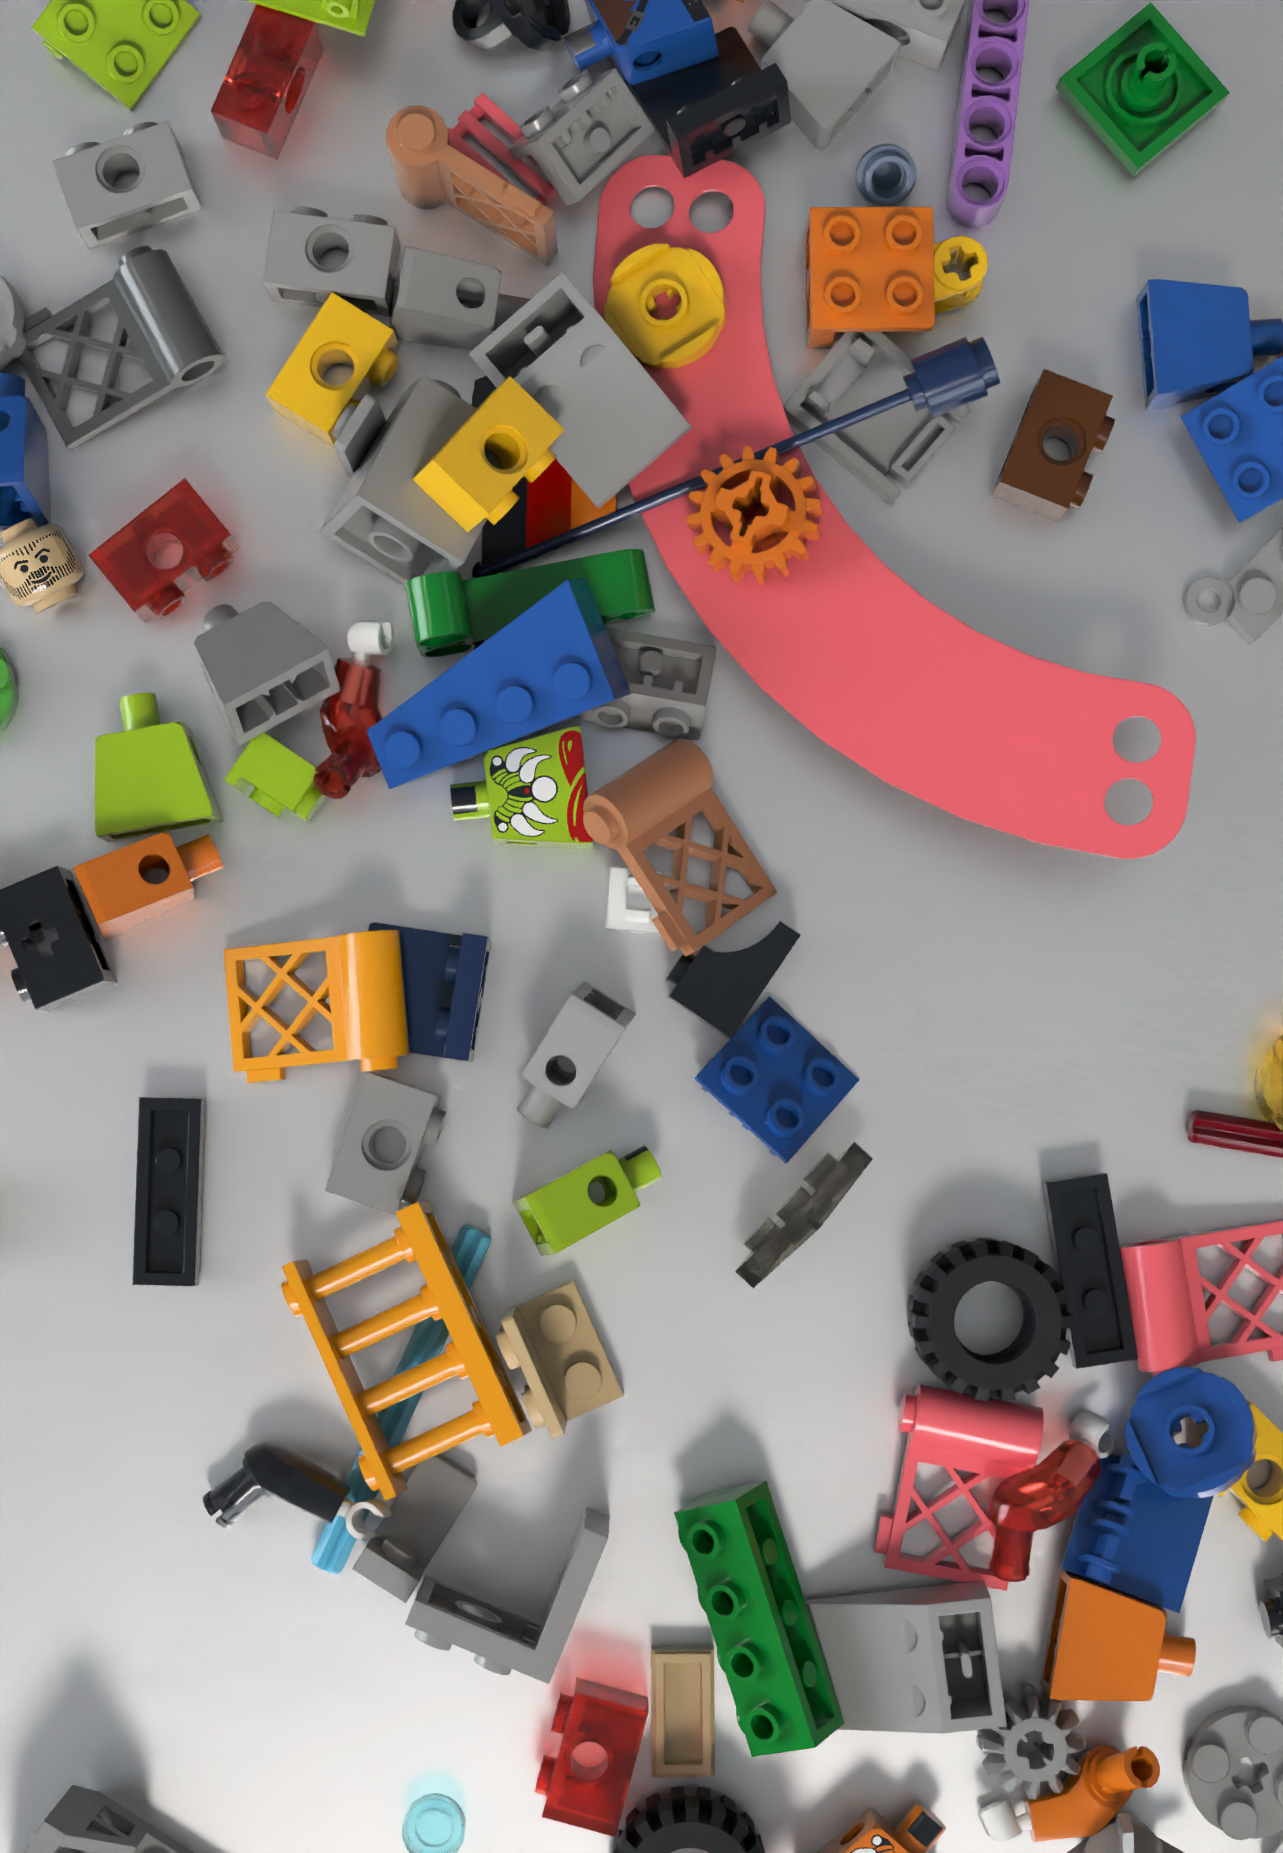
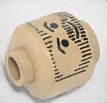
M31 517L0 533V537L4 542V545L0 547V581L15 606L21 608L32 606L37 614L80 592L75 583L82 578L84 567L61 526L46 524L37 527L34 519Z

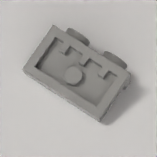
M615 68L595 76H591L588 70H585L567 81L558 90L562 100L552 109L546 106L528 117L519 126L523 136L508 149L514 160L532 155L566 206L580 202L655 131L652 123Z
M606 627L631 694L581 714V718L597 722L608 728L626 727L649 731L669 739H700L717 647Z

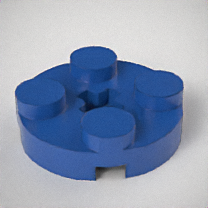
M1178 1367L1154 1376L1142 1386L1135 1399L1137 1402L1131 1409L1130 1420L1127 1417L1125 1428L1127 1447L1134 1463L1149 1481L1162 1488L1167 1494L1178 1498H1205L1213 1496L1233 1486L1242 1477L1244 1472L1251 1468L1256 1457V1422L1245 1397L1230 1381L1223 1377L1220 1378L1213 1373L1203 1372L1199 1368ZM1190 1416L1196 1424H1203L1205 1422L1208 1424V1432L1202 1435L1203 1443L1195 1448H1191L1188 1443L1177 1445L1174 1436L1182 1431L1180 1421Z

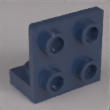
M371 923L368 931L398 930L400 934L410 1052L473 1062L492 940L487 936L463 933L461 936L383 923Z

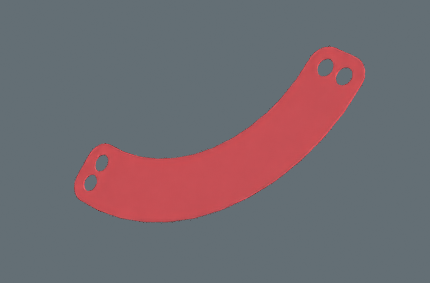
M669 155L639 157L620 167L610 177L601 194L593 270L594 308L604 320V304H607V295L612 286L610 280L615 269L630 254L651 244H668L670 248L680 247L685 250L691 248L700 252L715 267L727 296L725 326L721 330L714 346L704 356L691 364L679 368H651L641 364L691 425L692 429L628 483L635 502L700 475L703 469L711 471L721 467L720 455L724 453L732 461L742 458L744 446H751L754 453L794 436L774 381L763 325L761 261L766 212L764 195L755 177L745 168L731 161L719 160L684 179ZM649 187L663 188L674 199L672 216L665 224L656 228L642 227L631 216L633 199L640 191ZM710 191L721 192L733 204L731 221L718 232L705 233L699 231L690 221L689 212L692 203L703 193ZM667 292L658 295L654 299L657 309L650 315L657 320H660L661 317H664L665 320L671 319L677 314L676 307L682 302L681 297L674 293L672 299H669ZM800 447L779 455L780 466H783L793 457L799 461L802 471L798 479L807 476L813 477L817 490L809 498L820 499L824 514L809 519L817 524L821 531L819 540L804 539L803 541L810 558L806 562L794 556L789 558L787 563L790 575L785 578L778 572L776 567L767 569L766 584L759 585L753 571H746L745 577L740 583L733 582L730 576V564H727L719 572H714L707 562L711 552L699 555L692 543L702 532L691 531L686 523V516L700 512L689 500V493L641 513L670 573L709 631L755 683L820 740L886 783L959 818L1039 844L1119 859H1138L1152 855L1166 847L1180 831L1187 812L1196 742L1194 723L1184 704L1171 692L1153 684L1085 673L1027 655L975 631L926 600L884 565L846 523L815 478ZM743 481V482H741V483H738L737 485L733 486L730 490H732V489H734L735 487H737V486L743 484V483L746 482V481ZM779 484L777 502L788 505L790 510L795 511L793 496L785 487ZM705 486V487H703V488H700V489H698V490H696V491L705 492L706 489H707V486ZM762 505L758 506L754 515L744 514L743 517L748 526L752 525L753 519L756 516L766 517L767 514ZM715 520L718 537L730 547L732 543L730 539L732 528L722 525L719 520ZM778 540L772 543L771 545L763 548L761 552L774 547L781 541ZM1136 716L1151 720L1158 727L1161 734V745L1158 752L1151 759L1139 763L1129 762L1120 757L1113 745V734L1117 726L1125 719ZM1123 779H1135L1142 782L1148 787L1153 797V807L1150 814L1145 820L1135 825H1122L1115 822L1105 809L1104 800L1108 789L1114 783Z

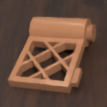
M409 106L398 111L393 116L386 130V143L397 185L405 200L421 209H434L448 203L544 265H550L558 252L553 210L451 147L447 126L443 118L435 110L425 106Z
M680 738L673 740L589 795L584 801L583 823L587 833L595 842L619 852L658 913L652 919V922L671 952L680 948L684 956H688L768 900L777 891L712 790L713 772L706 755L691 741ZM701 811L715 832L713 848L690 841L692 817ZM677 828L676 837L668 835V833ZM652 844L674 850L671 878L657 874L643 853V850ZM688 855L712 862L709 889L685 882ZM726 867L739 870L753 893L745 899L723 894ZM684 896L707 902L705 927L696 934L682 914ZM722 907L729 909L727 912L721 915Z

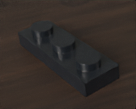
M139 1097L132 1285H199L205 1099Z
M1096 1173L1042 1182L1056 1269L1059 1275L1058 1282L1067 1289L1071 1300L1066 1303L1067 1311L1073 1314L1074 1329L1067 1328L1068 1341L1071 1342L1072 1366L1079 1369L1138 1359L1107 1173Z

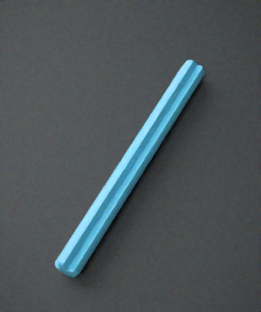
M464 1225L459 1229L451 1251L466 1285L470 1289L491 1243V1236L474 1226ZM429 1317L416 1324L393 1377L440 1355L449 1336V1331L443 1318L435 1321L432 1317ZM423 1391L376 1413L390 1448L400 1444ZM360 1448L345 1481L351 1487L346 1498L356 1503L375 1499L379 1489L372 1491L369 1488L360 1470L358 1457L364 1454L362 1448ZM368 1509L364 1511L363 1522H365L370 1511ZM336 1515L332 1524L326 1523L312 1554L311 1563L325 1572L337 1575L342 1572L357 1540L348 1532L345 1518Z

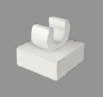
M611 867L606 930L660 934L652 922V919L658 913L629 868ZM655 871L657 874L671 878L672 872Z

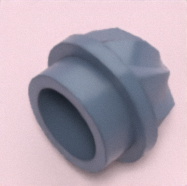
M880 144L869 149L861 157L856 168L855 179L861 195L868 202L886 207L900 203L911 193L916 182L917 172L912 157L905 149L895 144Z

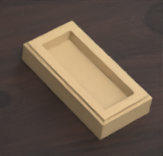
M651 1645L652 1777H715L714 1646Z

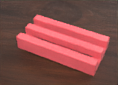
M481 93L474 100L475 106L469 112L465 110L458 117V124L453 129L448 128L451 147L508 183H511L464 141L471 134L538 194L534 199L547 206L558 194L550 182L547 184L521 159L514 160L508 151L509 148L480 122L485 118L512 144L523 136L519 125L484 93ZM532 155L527 156L533 163H535L539 167V165L532 157Z

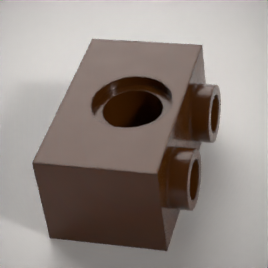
M1044 369L1033 388L991 496L1057 522L1060 521L1069 509V506L1079 509L1093 478V474L1084 471L1091 450L1098 453L1103 451L1115 422L1114 418L1106 415L1113 395ZM1059 437L1066 441L1071 450V458L1062 461L1051 458L1043 448V439Z

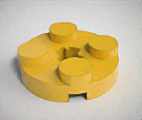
M651 244L638 249L626 257L618 265L611 277L610 284L612 286L607 295V304H604L605 322L641 364L651 368H679L691 364L704 356L714 346L721 330L725 326L727 316L725 288L715 267L698 251L688 248V250L680 247L670 248L668 244ZM667 292L669 299H672L674 293L681 297L682 302L676 307L677 314L668 320H665L664 317H661L660 320L651 317L650 314L657 309L654 299L658 295Z

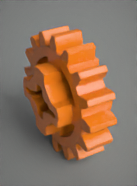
M744 446L742 461L735 464L726 453L720 455V463L723 470L716 475L712 471L703 469L700 475L707 486L706 491H690L688 496L692 505L700 510V512L686 516V523L690 530L702 532L692 541L699 555L711 552L707 562L716 573L727 564H730V576L733 582L736 583L742 581L746 571H753L759 585L766 584L767 569L774 567L784 578L789 576L790 570L787 563L789 558L794 556L805 562L810 558L803 544L804 539L819 540L821 537L819 526L809 520L824 514L820 499L809 498L817 490L813 477L807 476L798 479L802 468L795 457L787 461L783 466H780V456L777 449L773 447L768 449L763 460L756 459L751 446ZM743 481H746V482H744L743 484H741V485L735 487L734 489L730 490L733 486L737 485L738 483H741V482H743ZM779 484L785 487L793 496L795 511L790 510L788 505L777 502ZM763 505L767 514L766 517L756 516L753 519L752 525L747 526L743 515H754L758 506ZM715 520H719L722 525L732 528L730 535L732 543L730 547L718 537ZM778 540L781 541L774 547L761 552L763 548L771 545L772 543Z

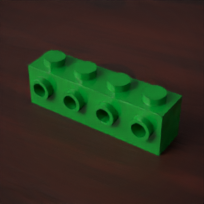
M767 1481L706 1493L674 1512L678 1524L679 1540L683 1549L687 1552L698 1586L699 1603L706 1612L717 1646L718 1662L726 1674L736 1706L737 1722L745 1734L751 1756L816 1748L840 1728L844 1721Z

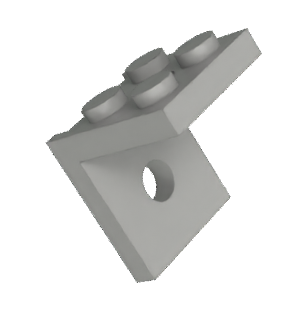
M586 1508L540 1623L425 1575L405 1625L417 1629L415 1637L431 1647L448 1651L453 1644L475 1653L474 1661L491 1672L509 1675L511 1669L549 1684L607 1543L610 1516L591 1508Z

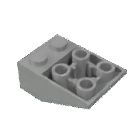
M563 271L468 353L496 388L511 376L565 429L549 448L557 455L556 459L598 509L692 429L687 420Z
M984 1580L805 1600L844 1724L837 1730L943 1734L1007 1727L992 1603Z

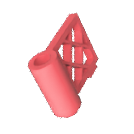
M1283 1219L1174 1238L1144 1240L1119 1246L1138 1355L1136 1360L1140 1372H1151L1153 1378L1173 1368L1192 1367L1205 1361L1262 1351L1268 1352L1269 1361L1283 1360V1333H1277L1261 1321V1318L1277 1294L1283 1295V1264L1275 1276H1273L1250 1259L1264 1237L1278 1234L1283 1235ZM1247 1240L1241 1250L1230 1243ZM1217 1245L1234 1258L1216 1286L1200 1275L1196 1248ZM1244 1266L1268 1284L1250 1312L1226 1295ZM1202 1289L1210 1294L1206 1302H1204ZM1221 1302L1244 1319V1322L1230 1342L1211 1345L1208 1320ZM1255 1328L1265 1335L1249 1338Z
M921 1384L917 1385L914 1395H903L898 1416V1431L907 1433V1444L893 1514L880 1513L873 1548L874 1552L884 1554L883 1564L885 1568L963 1583L984 1580L986 1587L1007 1591L1030 1475L1038 1459L1044 1424L1043 1408L1010 1401L1002 1402L1000 1399L989 1398V1401L976 1400L966 1393L960 1394L957 1391ZM918 1462L945 1467L956 1484L926 1503L914 1486ZM956 1469L973 1473L962 1479ZM989 1476L1013 1480L1009 1501L988 1515L970 1491L972 1487ZM963 1494L980 1520L950 1539L933 1513ZM912 1497L919 1508L908 1515ZM925 1518L944 1543L924 1557L900 1552L904 1532ZM1005 1519L1001 1536L994 1525ZM988 1530L1000 1547L995 1571L969 1566L958 1549ZM951 1554L957 1563L942 1561V1559Z

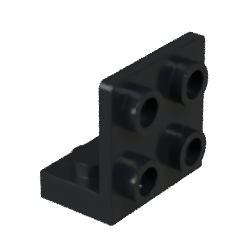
M728 27L715 34L719 56L636 85H630L633 95L652 123L653 128L684 179L791 123L786 78L776 63L761 70L735 27Z

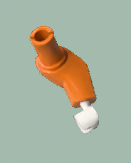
M1106 1745L1096 1747L1079 1759V1774H1068L1062 1784L1063 1790L1061 1793H1054L1051 1790L1039 1794L1036 1800L1026 1798L1024 1801L1026 1813L1017 1817L1008 1798L981 1808L978 1811V1816L986 1834L1000 1842L1009 1841L1023 1833V1831H1030L1031 1839L1034 1843L1094 1836L1126 1804L1133 1790L1151 1788L1157 1783L1160 1776L1158 1759L1150 1749L1144 1746L1139 1747V1749H1137V1746L1131 1747L1123 1752H1120L1116 1747Z

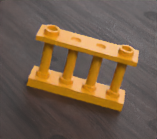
M416 1202L395 1212L401 1227L394 1229V1237L314 1275L307 1260L292 1261L281 1266L287 1278V1281L281 1284L285 1300L296 1317L303 1315L364 1453L358 1457L362 1475L372 1491L380 1489L385 1501L408 1489L401 1472L482 1433L487 1438L495 1435L500 1447L532 1431L430 1202ZM404 1259L410 1264L415 1261L418 1262L427 1284L420 1287L421 1294L341 1332L338 1331L324 1297ZM429 1317H432L435 1321L443 1318L453 1342L446 1345L447 1352L364 1390L349 1355ZM455 1375H458L460 1379L469 1376L479 1400L472 1403L473 1410L390 1448L375 1413Z

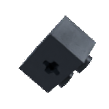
M55 866L0 889V945L2 947L9 945L18 966L11 970L12 980L25 1004L32 1002L35 1010L51 1011L117 983L71 870ZM43 928L58 933L59 939L51 943L53 955L37 950L36 944L41 943L45 939Z

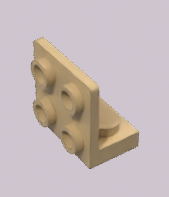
M575 1280L506 1310L501 1319L503 1327L499 1329L500 1333L495 1335L509 1369L512 1370L520 1366L528 1385L524 1386L525 1392L521 1393V1396L536 1429L546 1425L551 1438L554 1439L565 1434L567 1421L624 1396L623 1389Z

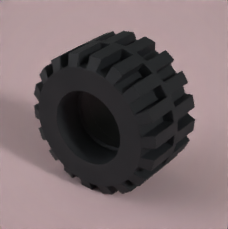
M977 1238V1241L973 1242L963 1240L952 1244L953 1249L944 1254L941 1252L937 1253L929 1260L932 1265L925 1273L920 1271L914 1282L918 1285L915 1295H910L908 1309L911 1311V1322H908L909 1333L914 1338L917 1346L915 1349L921 1360L951 1389L960 1394H969L976 1400L989 1401V1397H997L1003 1402L1016 1399L1015 1393L1024 1390L1030 1394L1039 1389L1040 1386L1037 1381L1044 1375L1052 1378L1060 1368L1055 1365V1362L1060 1353L1067 1355L1071 1342L1066 1340L1067 1328L1074 1329L1073 1314L1067 1311L1066 1303L1071 1300L1067 1289L1061 1286L1056 1279L1059 1275L1050 1265L1041 1261L1038 1255L1004 1240L998 1241L991 1238ZM988 1281L1003 1283L1013 1289L1021 1300L1023 1307L1021 1330L1016 1339L1002 1351L989 1355L974 1353L959 1341L955 1333L954 1317L956 1308L962 1297L974 1286Z
M684 1786L671 1788V1797L661 1800L658 1792L646 1798V1808L642 1812L635 1807L627 1815L624 1831L618 1829L613 1842V1853H671L683 1848H696L708 1853H765L761 1836L756 1835L754 1822L746 1812H743L741 1815L737 1813L735 1802L725 1795L722 1796L719 1802L712 1799L711 1789L703 1787L697 1788L696 1796L685 1795Z

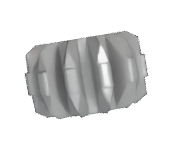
M1024 1686L1022 1703L1018 1704L1015 1703L1007 1691L1003 1692L1007 1727L990 1728L993 1731L983 1732L976 1736V1743L979 1749L989 1753L982 1762L988 1775L1001 1774L1000 1785L1007 1793H1012L1023 1782L1025 1793L1029 1799L1036 1800L1038 1798L1040 1782L1044 1781L1048 1783L1054 1793H1061L1063 1785L1057 1774L1060 1770L1071 1775L1079 1774L1080 1765L1069 1754L1080 1752L1086 1748V1741L1083 1736L1072 1732L1080 1722L1079 1717L1073 1709L1060 1711L1062 1700L1051 1699L1047 1694L1039 1702L1037 1692L1033 1686ZM1037 1731L1043 1743L1040 1745L1035 1741L1033 1744L1036 1750L1024 1753L1019 1740L1028 1742L1025 1734Z

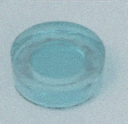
M432 1793L418 1798L407 1810L402 1826V1838L407 1850L410 1853H457L463 1843L466 1831L464 1812L460 1805L447 1795Z

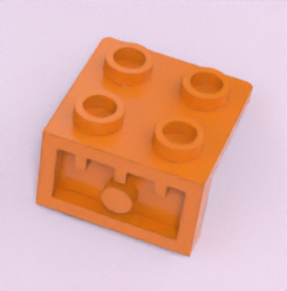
M810 207L805 228L806 349H831L835 332H928L933 329L935 324L932 208Z

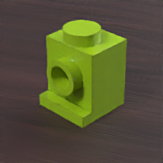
M262 733L250 741L224 779V781L243 794L250 784L255 788L249 798L278 818H280L285 809H288L307 822L318 811L327 795V791L322 788L327 777L319 769L266 733Z

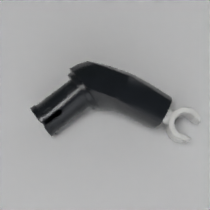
M261 1443L246 1450L244 1453L245 1458L242 1461L243 1467L213 1491H209L203 1496L204 1507L210 1516L221 1510L222 1514L216 1518L215 1522L223 1528H228L232 1525L235 1519L265 1496L281 1499L329 1524H332L336 1515L345 1518L348 1532L359 1540H369L381 1536L376 1531L370 1530L365 1526L363 1514L366 1509L383 1518L391 1516V1510L384 1501L370 1499L356 1503L346 1498L351 1487L335 1475L289 1449L269 1443Z

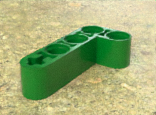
M625 549L462 580L458 572L452 571L430 573L412 578L405 582V590L416 646L423 657H442L473 651L567 579L586 577L604 625L648 616L656 610L644 551L642 549Z

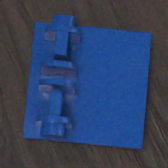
M1282 356L1180 416L1239 523L1283 499Z
M770 996L694 1078L703 1086L702 1089L705 1092L708 1091L730 1111L728 1114L732 1117L735 1116L743 1124V1128L749 1129L770 1149L769 1152L773 1156L776 1154L785 1164L789 1162L859 1081L848 1068Z
M1111 1454L1101 1459L1094 1456L1060 1569L1170 1611L1180 1613L1213 1496L1205 1498L1172 1497L1143 1475L1134 1463L1131 1455L1122 1454L1119 1457Z

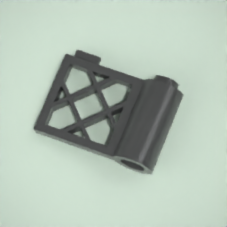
M140 246L130 250L118 261L120 268L115 272L111 281L55 315H52L50 310L45 307L27 318L24 322L23 331L26 334L27 342L26 348L18 359L66 447L72 450L171 390L186 387L207 378L225 360L224 355L165 250H152L150 246ZM111 303L119 317L113 344L85 337L91 314ZM75 324L73 333L64 331ZM128 335L136 350L125 347ZM52 337L70 341L61 375L42 370L32 352L34 348ZM83 345L110 352L101 385L74 378ZM122 356L143 361L153 381L133 393L114 389ZM48 380L59 383L56 394ZM71 387L98 393L93 417L74 428L65 412ZM111 397L120 399V401L109 407Z

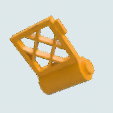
M398 930L356 932L336 937L223 949L233 1071H246L247 1083L285 1080V1067L360 1060L361 1072L398 1069V1056L410 1055L400 934ZM326 951L328 977L315 993L294 973L309 953ZM292 955L285 965L276 958ZM261 959L277 973V976L260 998L246 987L244 961ZM286 983L308 1001L291 1026L269 1008ZM328 996L330 998V1005L325 1002ZM247 1004L252 1008L249 1013ZM317 1011L332 1023L333 1050L316 1051L299 1035ZM262 1017L282 1035V1038L268 1056L252 1058L250 1031ZM291 1045L301 1052L285 1054Z

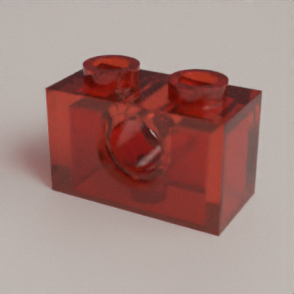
M258 4L255 5L211 109L222 138L278 160L323 54L315 22Z
M184 478L88 556L131 609L147 623L153 617H156L158 620L164 619L179 609L187 598L184 593L202 578L208 582L224 573L234 562L232 554L241 547ZM170 543L181 544L183 546V555L176 566L169 569H159L156 567V555L164 545Z
M577 1677L572 1696L560 1693L550 1730L561 1734L555 1758L543 1755L534 1793L545 1796L542 1810L543 1818L616 1837L649 1713L647 1696ZM595 1742L604 1748L607 1757L597 1766L586 1767L574 1759L572 1752L581 1743Z

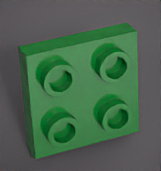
M1151 2L1061 76L1055 87L1133 177L1225 102L1230 93Z

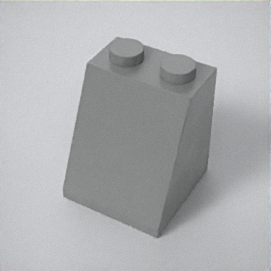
M422 373L399 399L319 532L404 585L406 581L421 575L436 572H454L465 562L487 518H484L467 533L412 479L474 413L476 408L462 400L458 391L448 383L430 379ZM484 449L485 456L490 464L498 469H502L498 456L492 451Z

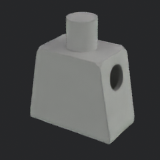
M768 0L757 11L748 26V31L770 48L761 60V70L774 63L777 64L788 83L791 119L822 153L894 70L901 43L892 36L828 0H811L795 19L771 0Z
M405 246L396 278L389 328L394 330L397 340L473 350L493 330L495 331L530 299L499 293L501 270L496 267Z
M261 602L240 614L228 604L214 607L205 616L203 622L206 632L197 636L193 643L207 683L238 746L341 691L329 648L324 642L272 602Z
M584 981L571 993L522 1072L521 1076L532 1085L518 1105L517 1111L532 1123L548 1129L563 1104L571 1109H575L636 1013ZM559 1056H565L572 1060L576 1067L574 1073L565 1072L560 1068L557 1062Z

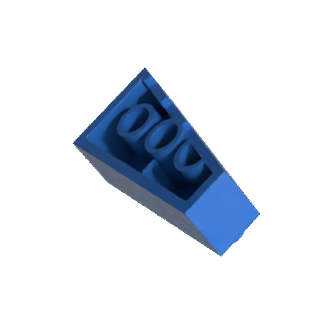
M586 577L567 579L366 731L389 789L413 782L631 694Z

